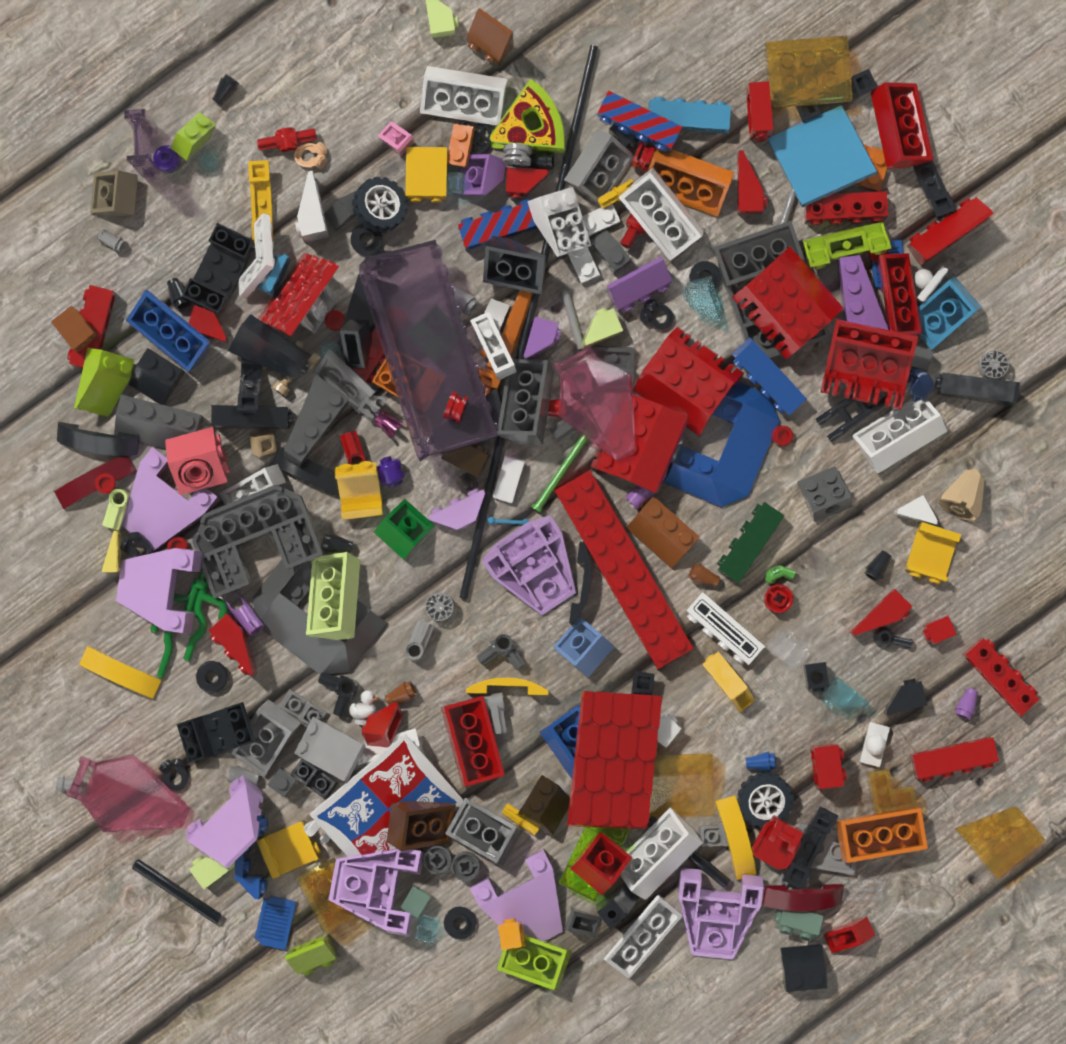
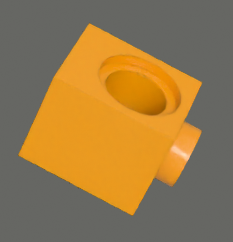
M516 918L503 920L504 924L498 925L501 950L526 947L522 922H516Z

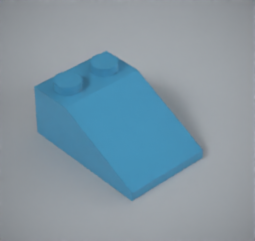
M956 276L946 282L918 307L922 334L919 336L931 350L982 308Z

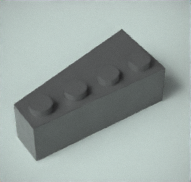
M315 375L284 449L283 456L301 468L347 407L349 398Z

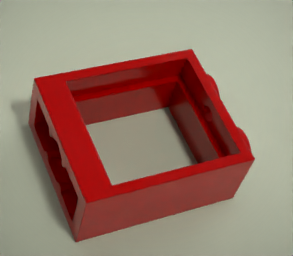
M769 81L751 82L746 89L749 139H755V142L767 141V138L773 132Z

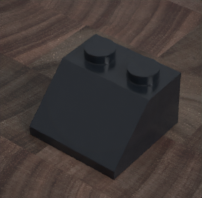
M147 348L135 367L129 385L157 403L165 405L185 374V371Z
M822 944L780 947L783 984L786 992L828 988Z

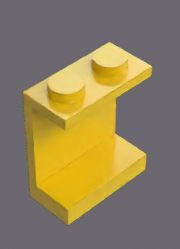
M406 147L405 196L407 199H410V202L418 203L422 202V199H430V202L441 203L443 200H447V147Z
M364 461L360 464H342L339 467H335V479H337L342 520L383 515L376 462Z
M924 522L919 523L905 570L910 571L909 575L921 578L922 575L929 577L928 581L936 584H941V581L947 582L948 577L946 575L956 543L960 541L961 534Z
M304 820L256 841L272 879L320 858V847L317 842L313 843L312 838L305 833L304 826L306 824Z

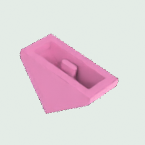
M392 121L378 135L400 157L406 153V147H411L415 143L410 133Z

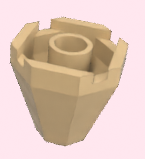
M966 469L940 496L937 503L945 512L950 514L952 510L957 513L955 517L974 522L982 511L985 481L982 473L976 469Z

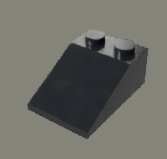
M492 236L485 246L483 282L542 294L546 256L513 239Z

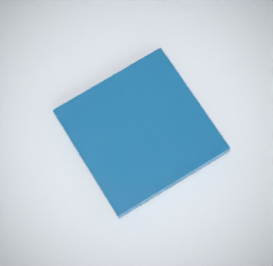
M842 105L768 138V143L801 207L877 174Z

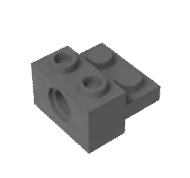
M836 466L798 481V486L814 522L852 507L851 495L841 479Z

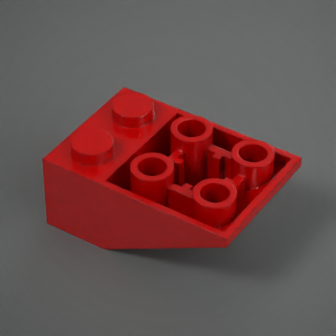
M225 614L208 630L212 634L209 637L216 645H222L226 649L224 653L230 660H236L240 664L238 668L244 675H257L246 631L232 614Z

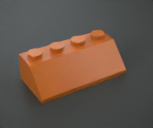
M656 149L648 171L652 168L655 169L683 205L716 217L720 213L734 175L733 171L675 150L661 152Z

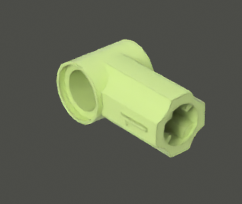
M116 489L110 493L103 526L116 530L121 529L130 498L128 491ZM118 493L124 495V502L122 504L116 502V495Z

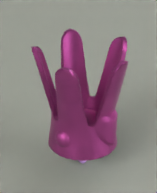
M385 410L380 414L374 412L377 415L374 423L383 429L390 439V435L395 437L393 431H396V427L402 428V423L404 422L391 417Z

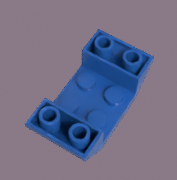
M265 813L257 815V821L260 822L257 837L262 836L268 830V818H265ZM251 845L235 861V879L254 899H260L267 892L268 883L267 880H264V875H248L251 872V859H248V852L252 848Z

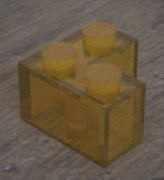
M884 768L866 772L873 813L879 814L917 807L914 787L907 785L892 788L889 769Z

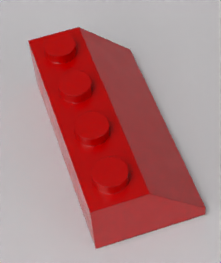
M884 82L872 90L870 94L887 169H904L933 161L917 83Z
M977 197L973 200L967 198L959 204L960 209L942 216L944 220L937 223L934 221L926 227L927 231L922 235L918 232L909 239L910 243L907 245V248L919 265L922 266L987 221L994 214L993 211Z
M909 253L879 255L877 258L888 330L914 336L922 334Z
M484 696L441 707L462 787L505 776Z

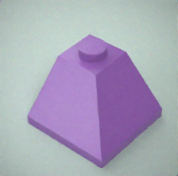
M490 154L470 155L468 167L459 168L455 195H486L504 179L506 165L502 163L503 159Z

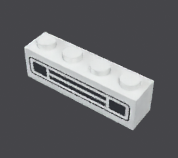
M703 592L686 610L688 613L687 618L695 625L699 622L704 627L702 631L710 638L715 636L719 640L718 645L726 652L731 650L735 654L733 658L741 665L744 663L749 665L765 647Z

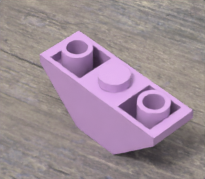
M474 489L467 493L469 497L463 500L458 497L449 502L450 506L444 509L440 506L430 511L432 515L428 516L429 520L455 530H460L476 522L485 497L484 490Z

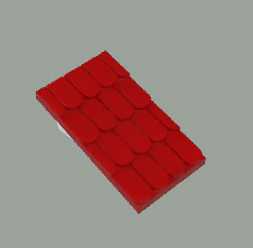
M303 253L257 319L289 336L293 334L299 324L315 334L324 321L326 314L331 311L337 302L328 286V282L339 266L330 260Z
M593 691L582 692L567 826L647 829L653 789L654 764L657 753L658 729L660 728L662 696Z

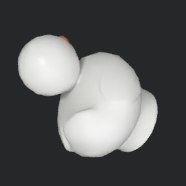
M366 690L361 694V701L363 703H352L350 706V715L355 719V724L365 725L368 717L376 712L375 706L372 703L377 700V697L374 696L372 691Z

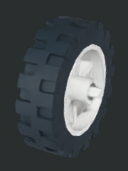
M374 177L373 179H367L355 192L354 199L352 200V205L354 206L353 213L354 215L356 214L357 221L361 222L364 228L372 229L371 231L375 233L378 231L386 233L388 230H394L406 217V211L408 210L406 202L408 199L403 193V188L397 186V182L390 181L387 177H383V179ZM376 192L382 193V197L379 198ZM371 194L375 201L367 199L368 195ZM367 204L373 205L371 211H370V209H369V207H368ZM393 205L394 210H390L387 206ZM383 211H385V212H386L387 214H389L390 216H389V217H384V216H383Z
M766 771V773L757 772L754 776L750 775L746 782L743 781L741 784L742 788L737 793V802L743 817L751 825L762 828L765 823L770 822L773 815L781 818L782 821L789 817V812L793 809L792 802L794 797L787 782L778 774H772L769 771ZM766 787L765 792H761L759 789ZM771 787L777 790V792L769 795ZM755 792L759 794L758 798H752V795ZM780 795L779 803L771 800ZM760 802L755 810H753L751 803ZM772 805L776 807L772 811L769 810V807ZM764 806L766 813H758Z

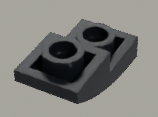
M303 758L291 772L293 777L325 800L338 784L326 773Z

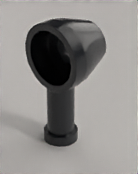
M886 627L878 628L873 635L875 644L882 648L895 644L911 649L913 639L894 636L893 632ZM882 634L888 635L887 641H882Z

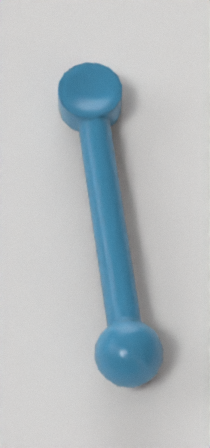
M489 517L487 522L490 525L494 523L525 525L529 520H504Z

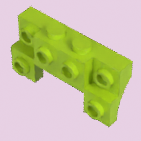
M883 222L802 240L808 264L810 267H814V269L826 267L827 263H831L830 259L839 260L840 257L851 254L852 256L861 255L864 251L868 250L875 255L886 253L887 249H891L890 240L888 239Z

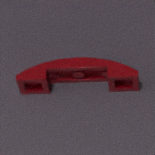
M120 456L75 478L55 490L54 493L62 508L66 509L97 491L95 480L99 475L107 473L112 475L115 481H120L135 473L136 470L128 456Z
M824 884L823 889L788 890L785 885L765 886L762 904L770 908L787 911L829 909L841 904L844 885Z

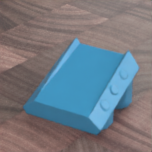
M286 254L273 255L275 259L274 268L258 284L257 287L260 291L270 296L275 295L291 261Z

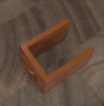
M73 306L68 307L51 321L69 346L77 353L98 337L80 312Z

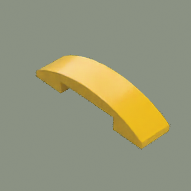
M269 160L248 161L252 211L251 227L254 243V223L262 213L270 215V222L273 226Z
M87 646L79 663L80 666L152 699H154L162 682L161 679L135 669Z
M511 677L484 680L466 689V693H487V685L528 686V695H549L547 689L534 682Z
M733 795L715 801L729 846L736 880L742 879V874L756 875L748 833L736 796Z

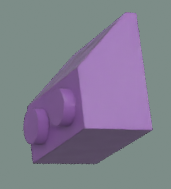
M538 317L534 318L524 359H534L552 349L554 343H559L562 330L559 329V323Z

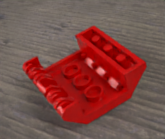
M791 246L732 296V299L737 304L744 298L747 299L739 306L742 310L746 309L752 302L757 306L756 309L749 313L748 317L752 319L757 314H760L753 323L764 335L770 330H774L766 337L769 341L773 340L779 333L784 337L775 346L779 350L784 345H787L780 352L784 359H787L799 350L844 309Z
M836 319L820 393L829 394L831 383H834L832 395L837 396L839 382L847 383L844 393L845 398L849 399L851 388L855 387L852 399L869 403L871 393L874 391L872 404L877 405L880 398L879 393L884 391L888 392L885 399V407H890L892 396H895L893 408L901 410L918 336Z
M677 327L666 337L645 366L633 391L647 400L661 404L689 417L686 428L700 437L710 423V417L733 386L736 387L744 372L738 368L733 371L735 367L733 364L728 365L724 371L719 367L722 366L724 358L720 356L717 359L718 354L705 345L700 348L701 342L699 341L688 347L686 344L690 341L691 335L687 333L683 337L685 331Z
M622 392L619 398L621 403L616 405V408L619 410L618 414L612 415L611 420L613 422H609L603 436L605 441L600 443L603 449L601 453L596 452L594 457L597 459H593L590 468L624 479L657 494L689 417L653 401Z

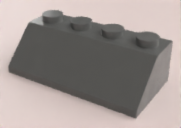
M512 359L517 372L507 376L505 380L497 435L523 445H543L554 369L549 360Z
M121 395L116 412L114 435H118L119 432L139 435L140 443L166 449L165 440L199 431L204 416Z

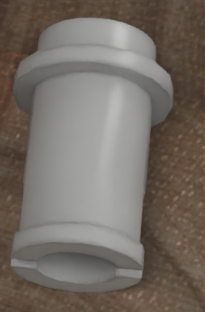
M105 229L98 236V241L113 248L114 252H120L125 245V241L121 236L116 237Z
M65 776L58 777L56 789H59L60 792L67 790L81 793L83 780L65 778Z

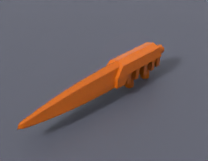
M519 291L501 334V338L511 358L527 316L532 292ZM482 348L480 356L487 358ZM489 361L485 370L475 367L472 373L481 377L479 385L485 387L482 393L483 397L492 390H499L503 379H497Z

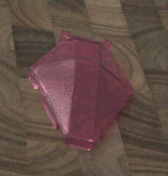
M590 344L584 346L582 351L563 362L555 363L554 366L561 377L559 416L616 461H621L635 452V424L631 392H633L632 376L599 359ZM583 360L582 362L578 363L577 365L571 367L572 365L576 364L577 362Z
M134 754L101 761H94L84 756L80 757L79 768L66 795L82 801L103 832L183 827L190 808ZM87 767H92L93 769L84 793L81 794L78 790Z

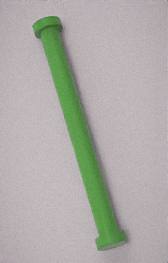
M588 426L583 428L585 431L536 504L531 506L537 512H543V506L590 436H594L596 433Z

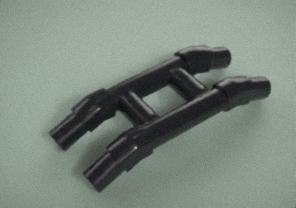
M852 393L849 399H843L817 417L816 421L821 425L837 413L840 414L845 423L827 435L828 439L833 442L883 408L887 395L881 398L877 405L872 404L868 406L866 402L853 400ZM856 402L862 412L852 418L845 408Z

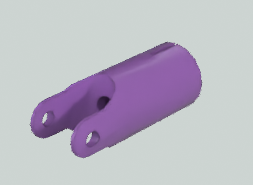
M666 474L661 484H663L666 481ZM636 486L625 498L638 510L656 493Z
M236 591L243 601V606L235 610L231 608L226 600L225 603L247 634L253 637L258 632L260 633L265 625L244 597Z

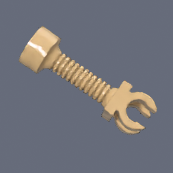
M299 341L295 343L302 349L305 347L304 344H302ZM316 353L311 356L308 362L311 364L309 367L311 371H313L321 359ZM285 376L282 381H276L272 388L286 397L290 391L288 384L291 383L293 378Z

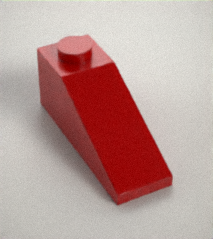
M739 150L737 154V214H762L763 209H767V196H763V189L744 151Z
M892 589L849 633L857 635L897 622L900 619L904 621L911 614L909 610L913 606L896 589Z

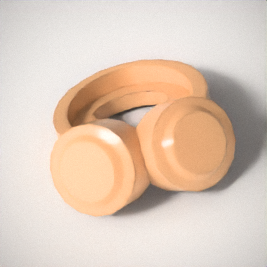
M321 142L317 144H302L295 151V161L305 168L317 167L322 169L327 164V157L325 156L327 148ZM306 150L318 154L316 158H311L307 162L302 159V154Z

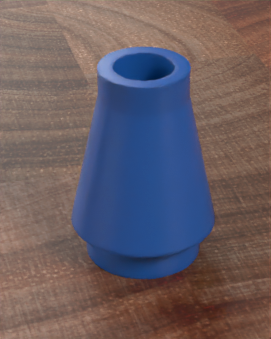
M768 751L746 757L747 770L754 769L771 772L772 769H776L775 753Z

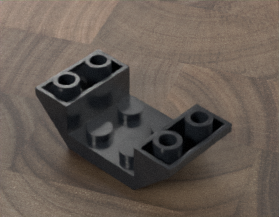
M217 223L208 240L210 245L194 278L189 279L182 297L219 314L231 298L238 280L248 263L254 240Z
M244 702L176 724L188 763L256 742Z

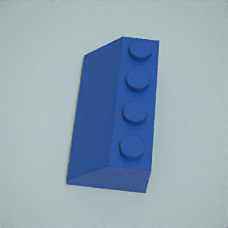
M149 290L144 291L126 319L129 324L188 372L197 367L209 351L210 341Z
M579 705L539 731L571 779L573 776L580 713Z

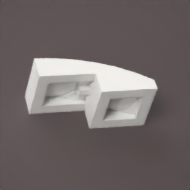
M505 455L493 498L509 503L513 502L525 461Z

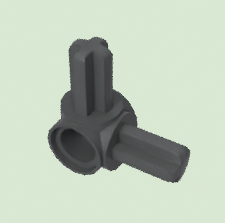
M506 634L498 635L490 641L491 645L476 656L482 665H485L497 655L502 657L505 655L515 670H519L525 665V661L515 649L517 645ZM502 637L509 640V647L506 649H501L498 646V640Z

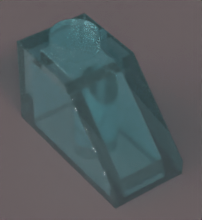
M711 276L688 282L683 290V296L685 301L689 303L690 308L715 321H720L724 311Z
M835 677L829 684V687L820 695L824 699L822 703L831 710L833 707L836 709L865 707L870 704L838 677Z

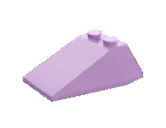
M551 515L529 521L494 544L481 560L496 581L541 615L576 593L563 535Z

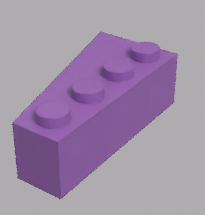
M860 255L840 257L837 260L842 307L844 308V321L888 330Z

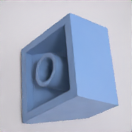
M580 616L553 646L555 650L587 677L593 673L615 647Z

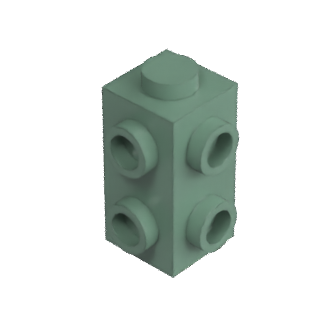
M776 909L773 921H776L775 928L779 929L781 933L786 935L796 934L802 940L812 941L820 934L823 916L818 915L817 911Z

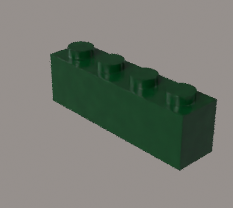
M766 502L755 506L751 512L754 515L750 522L746 520L740 529L743 533L738 539L735 537L728 546L731 549L728 555L723 554L717 562L719 566L717 571L739 584L785 516Z

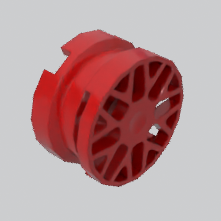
M640 142L631 167H639L641 171L646 173L656 150L655 145Z
M453 391L443 418L447 420L449 418L455 419L456 423L459 424L469 397L465 396L462 399V396Z
M781 584L769 587L764 594L765 606L774 613L787 611L793 604L792 591L787 586Z

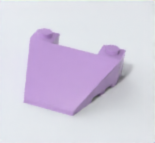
M152 447L139 464L122 526L130 533L141 532V535L150 541L153 550H156L201 519L203 514L210 512L220 497L208 488L195 491L189 500L183 495H179L178 491L159 478L169 465L167 457Z
M173 548L121 560L116 601L162 630L191 633L194 612L172 609L177 571L200 572L203 551Z
M244 775L231 783L228 789L231 798L206 823L199 818L196 822L191 823L185 832L187 841L227 869L257 840L260 822L257 821V815H261V809L258 807L259 803L263 802L261 790Z
M544 848L525 858L534 877L498 896L489 877L470 886L478 906L498 925L504 924L503 920L516 918V922L523 923L525 935L544 941L563 932L553 866Z
M394 849L336 859L329 901L388 933L410 936L413 915L393 909L400 872L420 875L424 854L418 850L400 851Z
M681 868L678 895L692 955L734 959L748 928L753 923V918L761 907L764 889L763 876L742 874L740 893L701 889V870Z

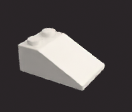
M313 171L308 172L297 215L298 222L295 223L297 234L300 238L303 237L305 242L329 237L318 185Z

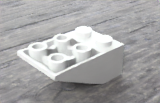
M573 187L527 201L533 221L557 257L592 246Z

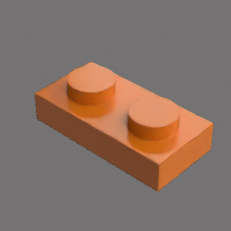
M453 125L447 165L468 167L475 132L473 126Z

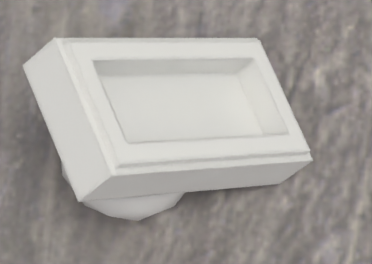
M942 266L934 276L927 269H921L915 273L914 283L918 288L923 289L916 297L919 304H922L948 273L947 268Z
M869 722L859 762L880 767L890 727Z

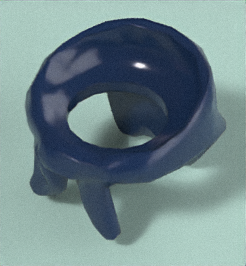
M919 368L910 369L908 377L910 379L907 382L906 389L911 386L909 392L913 394L912 401L917 402L927 399L935 389L932 379Z

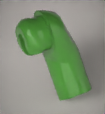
M778 565L766 572L765 580L769 584H774L775 580L781 577L793 580L796 571Z

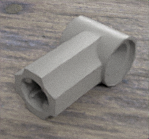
M418 619L405 649L408 659L418 661L423 657L435 626ZM412 646H418L421 650L420 654L416 657H412L409 654V649Z
M502 692L482 695L484 696L493 733H506L505 706Z

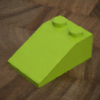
M87 348L74 408L109 417L130 380L135 359L104 350Z
M328 933L290 949L284 957L297 974L303 973L305 976L315 972V967L322 965L325 968L334 964V960L338 956Z
M525 934L526 947L502 951L497 967L498 971L552 990L560 989L572 952L571 949Z

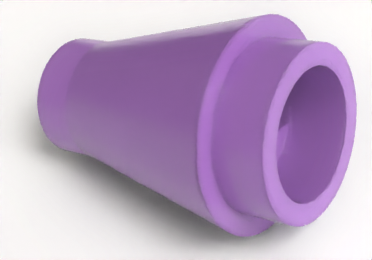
M967 688L955 707V715L971 720V717L975 714L979 692Z

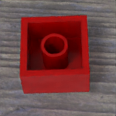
M835 743L810 746L815 787L826 789L844 786L847 776L846 770L841 766V761L844 760L843 749Z
M600 831L589 841L570 869L598 893L603 895L613 886L632 857Z

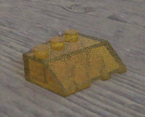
M1016 806L954 828L996 879L1045 841L1036 827Z
M335 858L295 878L323 933L357 916L329 901L336 862Z

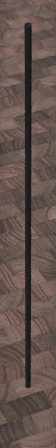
M590 45L556 192L565 189L566 182L564 179L569 172L598 46ZM544 238L541 254L546 256V269L551 247ZM537 293L532 294L516 359H524L539 298ZM497 436L484 490L485 497L479 511L459 598L463 599L468 597L505 438Z

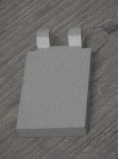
M331 349L324 355L315 373L349 398L348 404L358 414L362 412L365 418L371 422L374 416L370 411L379 414L381 409L376 403L384 406L387 402L386 399L382 396H375V391Z
M800 823L799 829L805 831L808 824ZM832 829L830 834H827L811 868L854 875L856 862L846 863L842 861L837 830Z

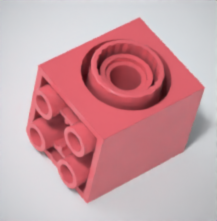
M213 427L165 440L168 465L179 495L227 482V474L230 473L227 464V454L225 450H222L221 437L219 434H215Z

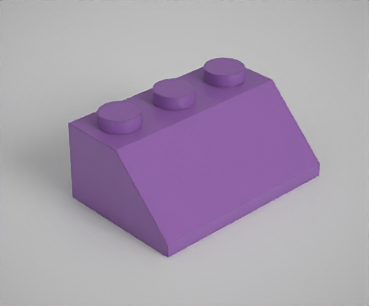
M661 256L607 285L606 292L617 312L622 310L625 313L634 308V303L638 301L644 303L652 298L651 294L657 291L660 294L668 290L672 279Z

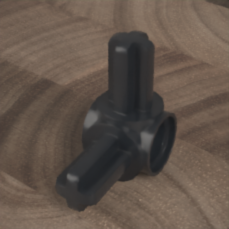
M322 672L318 683L335 689V693L339 695L333 714L344 717L350 699L353 700L358 691V683L356 680L343 675L339 678ZM347 681L353 685V690L350 693H346L343 690V685Z

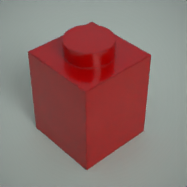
M944 616L923 625L925 629L922 630L926 642L930 641L931 644L957 635L949 616Z

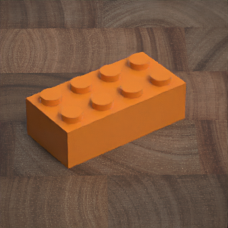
M914 806L836 820L841 859L846 863L928 849L920 807Z

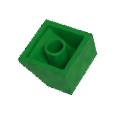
M404 499L381 521L374 533L404 560L435 525Z

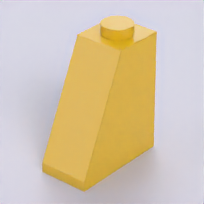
M719 652L707 657L702 665L739 713L755 701L748 687Z

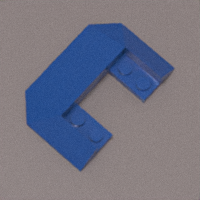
M740 382L736 387L733 386L713 413V416L734 424L719 460L717 461L681 446L665 484L720 507L749 495L771 443L772 431L779 424V418L770 398L767 399L760 390Z

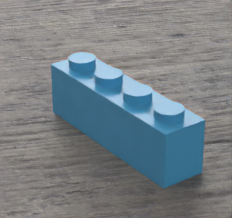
M654 97V100L650 99L648 110L682 126L684 131L724 134L729 132L731 106L727 105L726 102L706 104L704 100H695L694 103L686 102L685 99L679 98L674 99V101H666V98Z

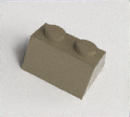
M119 170L94 173L90 213L113 216L134 215L138 175Z

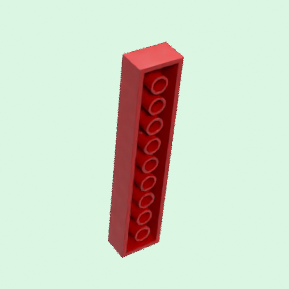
M589 470L554 491L582 541L585 543L586 548L656 669L694 649L592 472Z

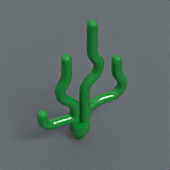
M202 571L198 579L194 578L192 587L187 594L179 595L174 593V602L186 603L184 611L192 612L194 607V613L199 622V629L191 636L184 654L186 662L191 661L197 642L207 631V621L202 612L203 602L220 608L219 620L228 613V607L224 600L218 597L213 599L212 595L206 594L209 585ZM152 623L150 630L152 633H157L159 627ZM165 631L164 633L165 650L157 672L159 679L164 678L173 652L172 635L174 632Z

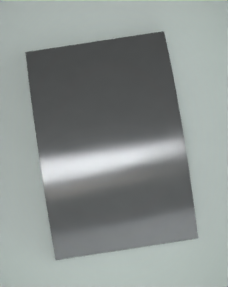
M792 221L713 247L722 280L744 342L750 337L769 358L781 355L780 352L787 347V345H784L779 350L775 348L776 344L783 340L784 337L779 333L773 340L769 341L766 337L774 330L772 329L764 335L753 323L760 314H757L752 319L748 317L749 313L756 309L757 306L752 302L746 309L742 310L739 306L747 299L744 298L737 304L732 299V296L752 281L789 246L804 261ZM827 325L802 347L830 338L831 335Z

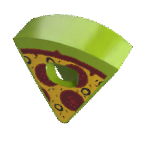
M530 78L490 135V145L493 149L503 150L506 144L518 143L530 146L532 152L549 151V153L564 154V129L557 107L547 92Z

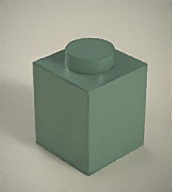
M413 885L400 908L403 909V912L411 913L413 918L414 916L418 918L430 899L431 894Z

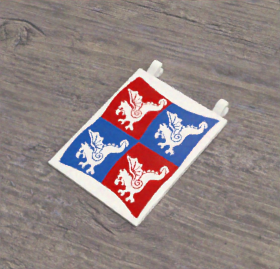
M404 734L310 813L314 820L304 826V830L311 837L321 827L347 857L397 849L386 842L392 803L403 801L456 804V812L464 800L412 740Z

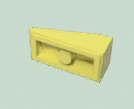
M113 531L102 568L104 573H120L121 533L119 531Z

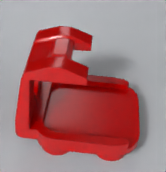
M773 815L770 822L765 823L752 846V852L756 858L776 869L788 868L801 845L804 831L797 827L794 828L783 822L781 818Z

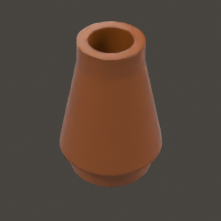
M694 563L688 575L692 582L714 588L717 587L720 581V576L711 572L701 563L699 565Z
M404 681L389 694L385 695V699L388 705L394 702L399 704L413 700L417 696V692L411 681Z

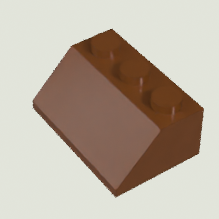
M654 496L626 527L628 531L671 569L699 539V536Z

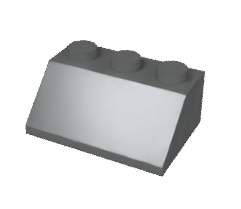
M597 129L564 181L577 192L599 205L598 198L610 192L612 187H616L633 161L634 155L615 137Z

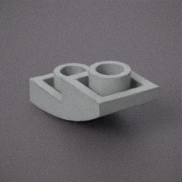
M289 689L279 705L281 709L297 717L307 725H309L312 717L322 720L327 713L291 689Z
M723 825L698 826V836L703 842L699 847L728 846Z

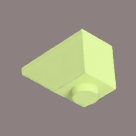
M426 0L431 37L438 38L456 35L455 28H459L457 16H453L452 10L439 0Z
M603 308L595 312L596 315L591 319L582 341V349L617 336L623 331L614 308L610 310Z
M200 856L192 862L193 867L189 870L201 887L205 889L235 867V862L227 869L209 857L203 858Z

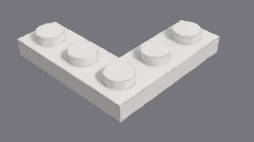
M613 204L582 216L588 236L620 223ZM588 247L567 253L581 284L600 276Z
M262 213L254 223L256 259L238 280L240 297L247 298L252 291H255L258 284L264 280L269 271L274 268V242L271 236L273 226L268 214Z

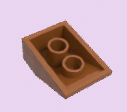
M479 8L466 37L467 46L476 53L478 51L485 55L484 58L491 64L497 63L500 65L514 46L513 31Z

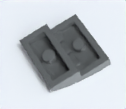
M594 346L592 389L633 390L635 347Z

